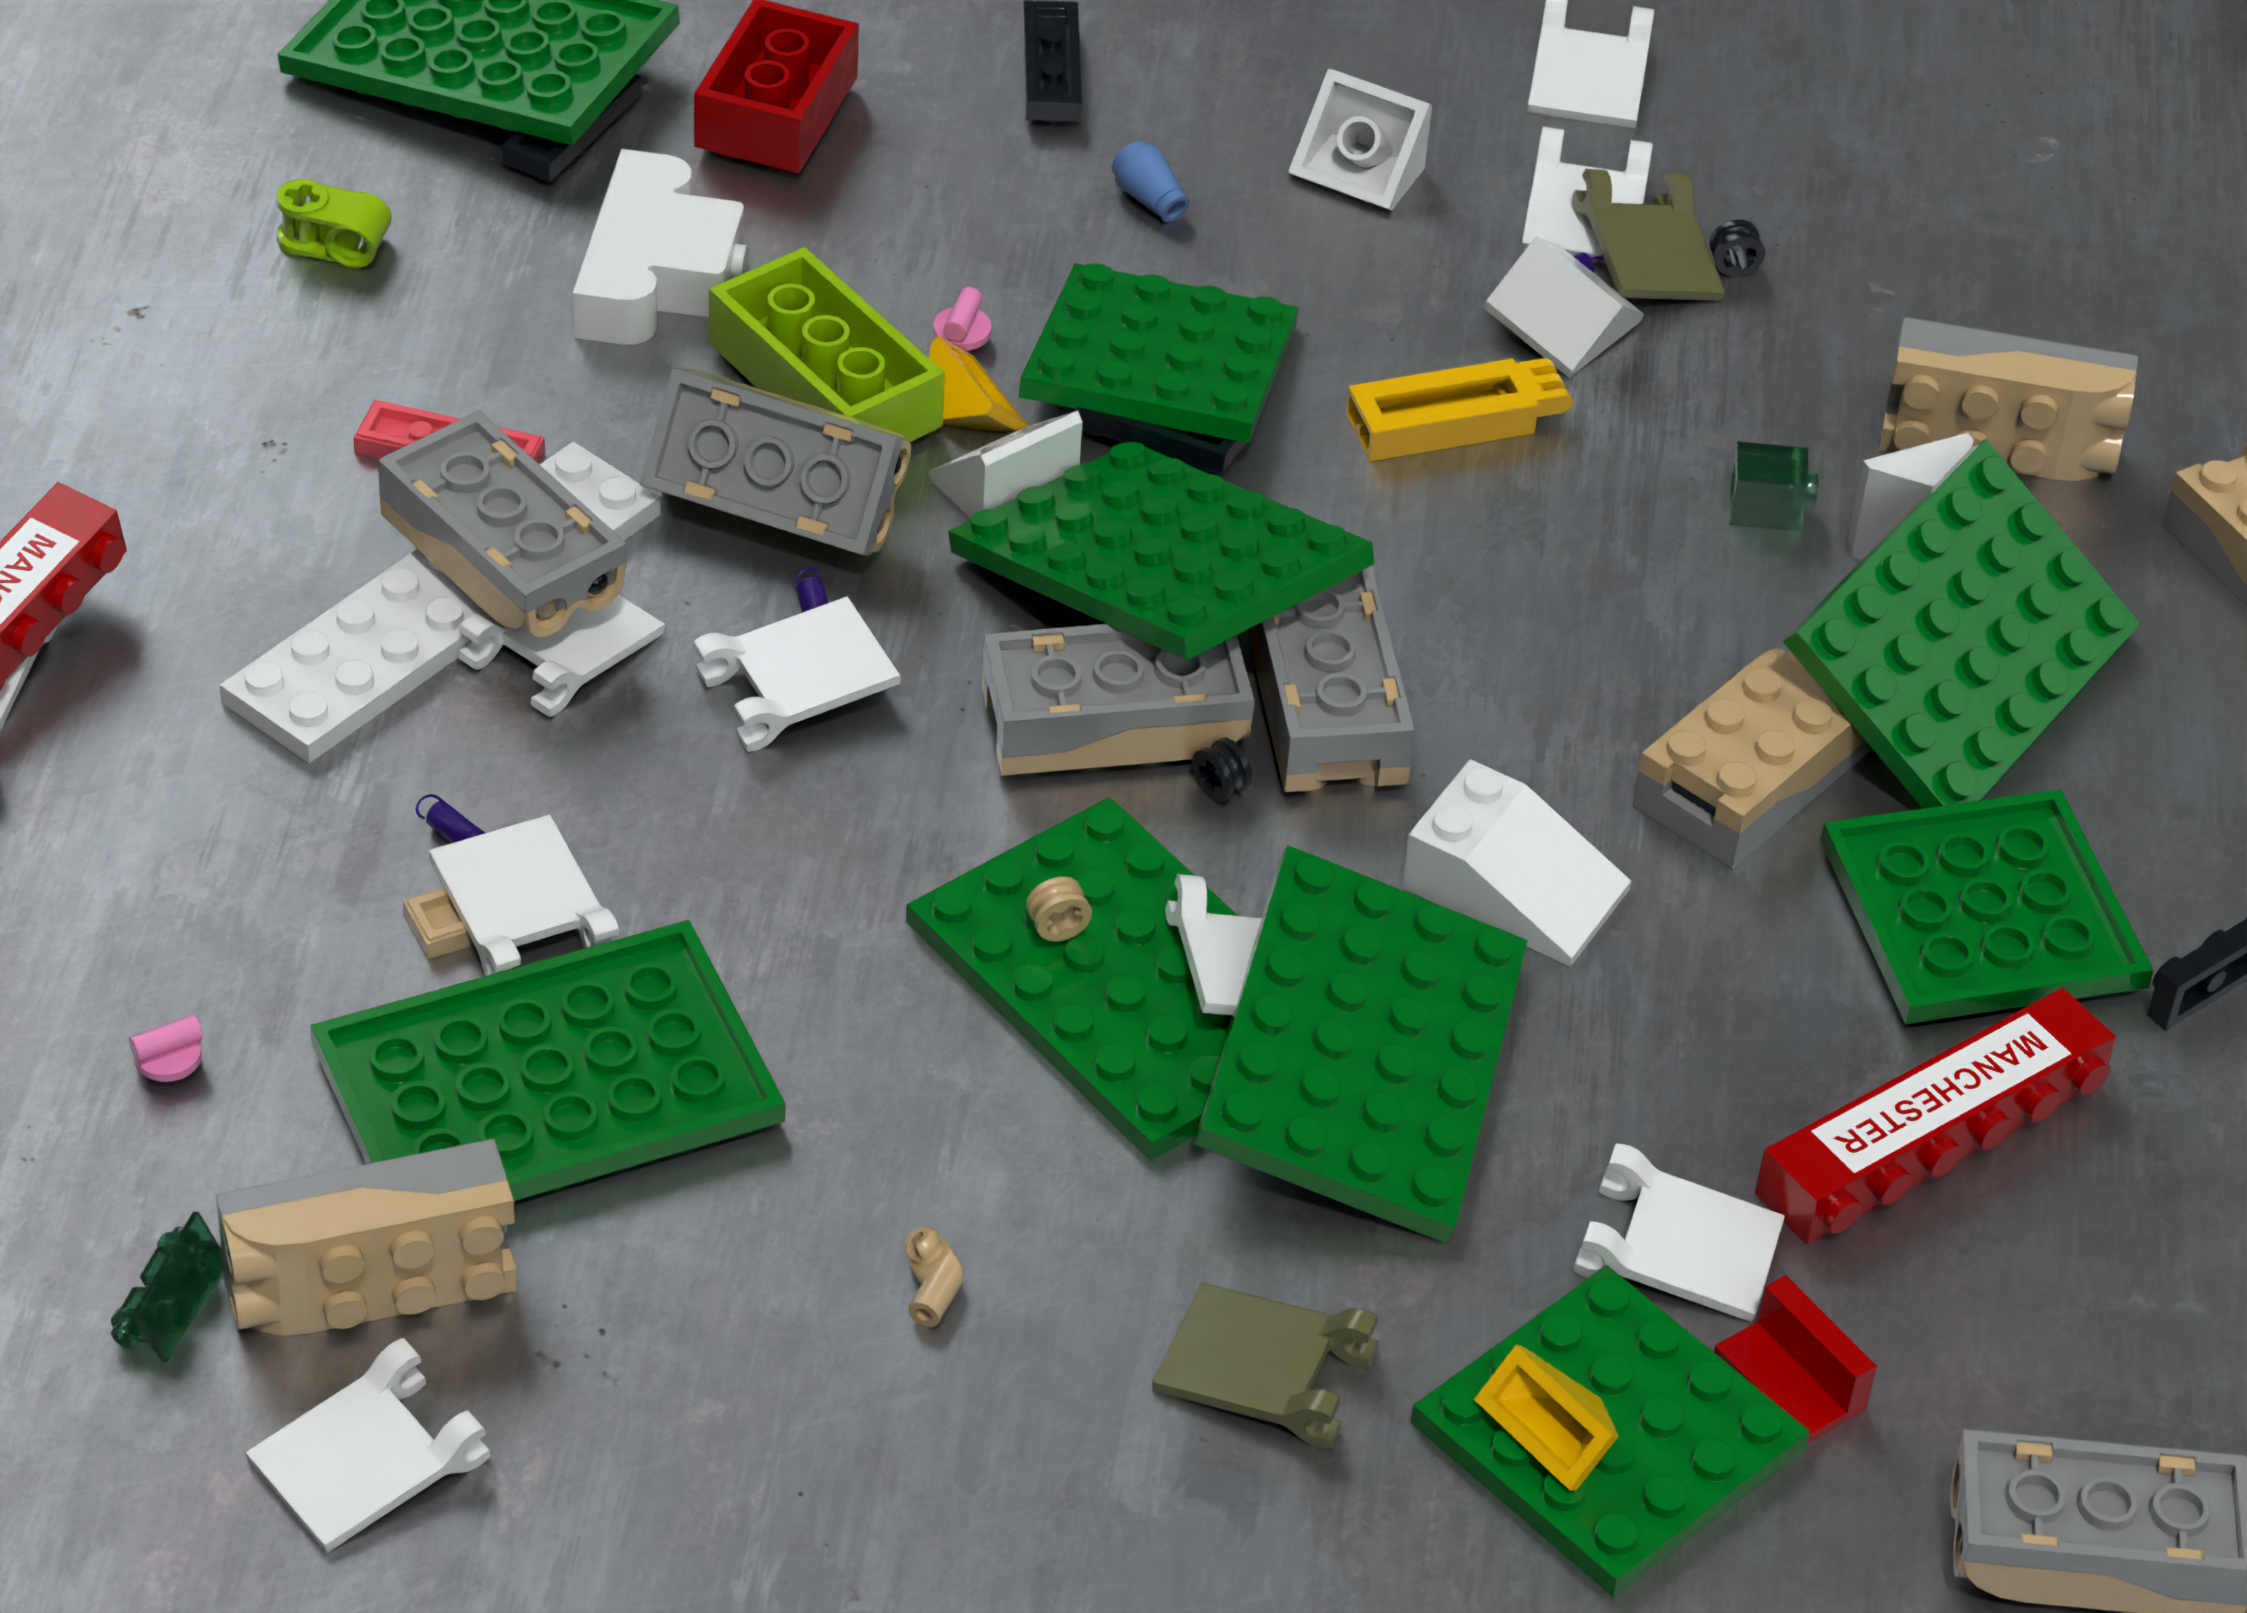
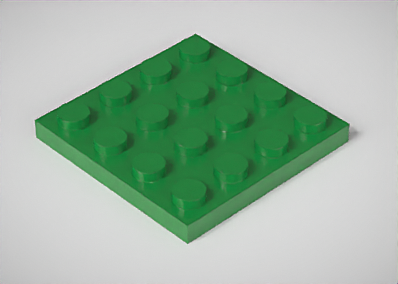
M1074 263L1020 377L1019 397L1074 409L1081 407L1140 420L1154 425L1250 444L1295 331L1299 307L1282 304L1271 297L1250 298L1230 294L1215 286L1194 287L1169 282V280L1159 275L1148 274L1139 276L1113 271L1110 267L1098 263L1087 265Z
M2061 789L1824 822L1820 841L1905 1024L2029 1006L2062 987L2075 999L2149 988L2154 970Z
M1608 1265L1416 1402L1412 1407L1410 1421L1412 1425L1612 1597L1803 1452L1807 1447L1810 1431ZM1515 1345L1525 1347L1600 1397L1619 1437L1576 1492L1570 1491L1474 1400Z

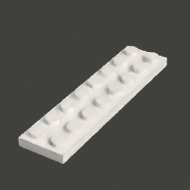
M574 441L540 464L623 540H626L661 515L660 496L640 485ZM416 549L219 685L221 703L310 764L458 659V650L472 642V640L459 633L460 624L466 618L474 614H480L489 618L491 616L421 551Z

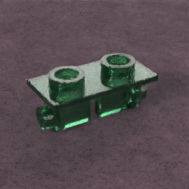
M192 1212L184 1227H175L172 1232H165L160 1236L157 1241L156 1250L139 1276L143 1284L148 1287H133L121 1308L117 1309L111 1317V1325L113 1327L111 1336L115 1342L127 1348L135 1347L138 1342H150L162 1363H168L223 1270L221 1248L199 1212Z

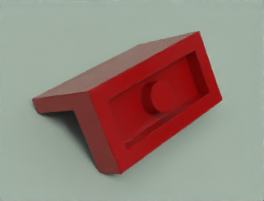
M1787 1275L1765 1286L1757 1322L1719 1342L1714 1348L1716 1355L1810 1431L1808 1443L1867 1409L1877 1365Z

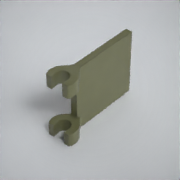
M1584 170L1582 176L1587 190L1574 191L1572 195L1573 205L1578 213L1588 216L1619 295L1624 298L1722 301L1726 292L1694 215L1693 184L1687 173L1666 172L1663 179L1667 185L1668 194L1656 193L1653 204L1612 203V182L1607 170Z
M1202 1282L1152 1381L1153 1391L1281 1424L1290 1429L1304 1442L1314 1447L1332 1449L1341 1429V1421L1333 1419L1340 1405V1396L1327 1390H1311L1329 1350L1350 1365L1361 1368L1370 1367L1378 1349V1340L1371 1338L1378 1323L1377 1315L1357 1308L1347 1309L1332 1315Z

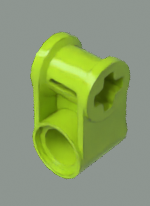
M310 179L290 180L282 184L276 194V204L282 212V223L277 230L279 247L286 253L294 256H308L339 263L349 268H362L373 261L392 219L389 207L376 195L323 185ZM306 196L310 197L311 202H306ZM299 233V239H296L295 234Z

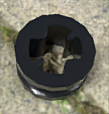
M1740 219L1725 222L1717 227L1710 236L1709 246L1714 256L1717 269L1724 275L1731 277L1747 275L1756 270L1764 260L1765 250L1757 227L1749 221ZM1739 245L1742 249L1735 251L1732 247Z
M1227 737L1214 741L1211 748L1199 749L1192 757V768L1197 783L1205 794L1217 802L1229 799L1234 791L1241 792L1252 783V770L1247 756L1241 747Z

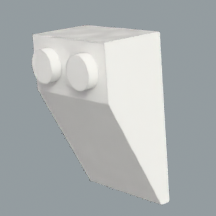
M1470 759L1408 834L1401 888L1430 902L1528 940L1526 947L1571 967L1628 893L1631 880L1526 784Z

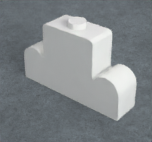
M621 149L573 290L574 338L634 345L645 342L653 337L657 331V311L709 318V288L747 271L749 247L743 244L744 205L738 201L692 195V169L687 162L678 157Z

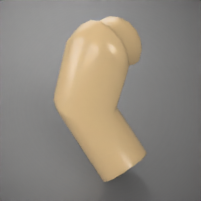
M920 1227L909 1233L904 1242V1252L910 1257L909 1266L921 1285L908 1306V1312L918 1324L925 1327H935L939 1324L962 1286L964 1271L949 1243L945 1239H941L935 1229Z

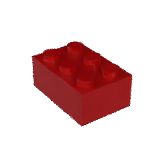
M753 0L694 92V147L716 152L723 156L736 157L768 165L775 169L788 170L800 174L858 77L859 23L767 0Z

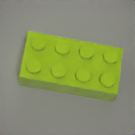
M805 246L709 288V344L758 389L886 428L905 436L904 439L909 442L943 427L945 372Z

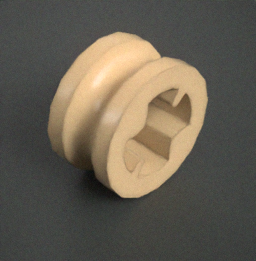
M1060 876L1040 883L1031 891L1026 900V909L1032 920L1035 921L1036 930L1040 937L1047 941L1058 942L1076 936L1087 927L1092 918V909L1084 897L1082 888L1078 881L1071 877Z

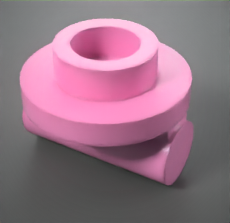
M973 287L963 288L954 306L941 311L935 317L933 322L935 338L940 336L965 351L977 349L988 342L991 336V321L986 314L978 310L982 302V295L977 289Z
M190 1015L129 1037V1044L133 1053L134 1064L143 1076L151 1080L170 1082L185 1078L193 1073L201 1062L200 1040L203 1039V1035L195 1015Z

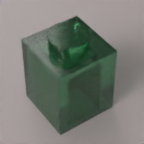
M1737 441L1729 481V525L1800 532L1805 508H1815L1818 496L1819 475L1818 473L1809 472L1808 448Z

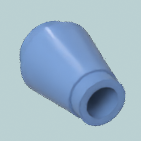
M1142 140L1136 141L1121 150L1114 159L1112 171L1116 175V185L1159 216L1164 222L1178 219L1187 210L1190 200L1184 194V190L1159 147L1149 146L1147 142Z

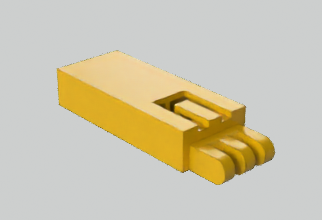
M1511 358L1349 385L1345 415L1368 461L1371 462L1535 434L1537 417L1568 411L1573 405V398L1569 391L1565 389V384L1560 375L1557 374V370L1550 359L1542 358L1516 363Z

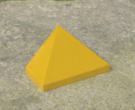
M940 336L934 339L930 344L929 359L945 372L943 425L1013 433L1029 426L974 355Z
M1515 1345L1474 1398L1486 1412L1570 1491H1577L1619 1437L1600 1397L1520 1345Z

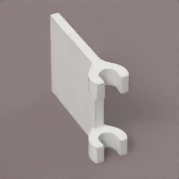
M1546 0L1527 113L1636 129L1655 9L1633 6L1629 35L1623 37L1565 28L1568 0Z
M1542 127L1521 251H1525L1533 239L1538 236L1558 244L1572 256L1581 252L1587 253L1591 258L1603 255L1588 216L1578 213L1574 208L1572 200L1575 190H1587L1582 176L1584 170L1602 168L1561 162V149L1565 130ZM1631 140L1626 170L1621 172L1602 169L1607 170L1611 178L1612 203L1643 204L1653 143Z
M620 595L608 606L595 612L586 611L583 607L575 609L569 620L560 630L544 638L535 637L523 626L512 629L501 625L492 617L474 614L460 624L459 633L472 640V642L458 650V659L475 670H479L487 666L495 658L503 644L538 666L533 671V680L545 688L540 693L531 697V706L546 716L552 717L560 713L568 705L576 691L584 683L663 635L665 623Z
M848 596L736 637L721 633H708L693 641L694 649L703 661L696 664V670L706 687H714L726 682L741 668L759 696L746 698L734 705L735 713L743 724L742 727L737 728V736L747 752L757 751L766 747L782 730L791 724L901 684L899 672Z
M550 814L429 850V860L478 951L485 976L521 965V957L516 948L520 945L573 929L579 930L584 949L612 941L611 937L619 935V926L614 915L609 909L599 904Z
M1177 874L1175 886L1178 892V901L1168 900L1165 908L1166 918L1170 926H1177L1179 928L1202 1013L1233 1015L1262 918L1207 913V887L1202 876Z
M1616 1143L1609 1165L1604 1173L1599 1192L1608 1198L1619 1201L1638 1199L1625 1240L1612 1227L1590 1221L1573 1271L1589 1278L1608 1265L1621 1277H1626L1752 1323L1758 1309L1785 1215L1659 1171L1636 1148Z
M404 1338L388 1345L377 1356L369 1370L361 1378L245 1452L251 1465L326 1553L338 1547L443 1476L452 1473L469 1472L482 1465L491 1457L489 1449L480 1440L486 1435L485 1429L468 1410L456 1415L446 1423L434 1440L399 1401L414 1395L426 1385L425 1377L415 1367L421 1363L420 1356Z

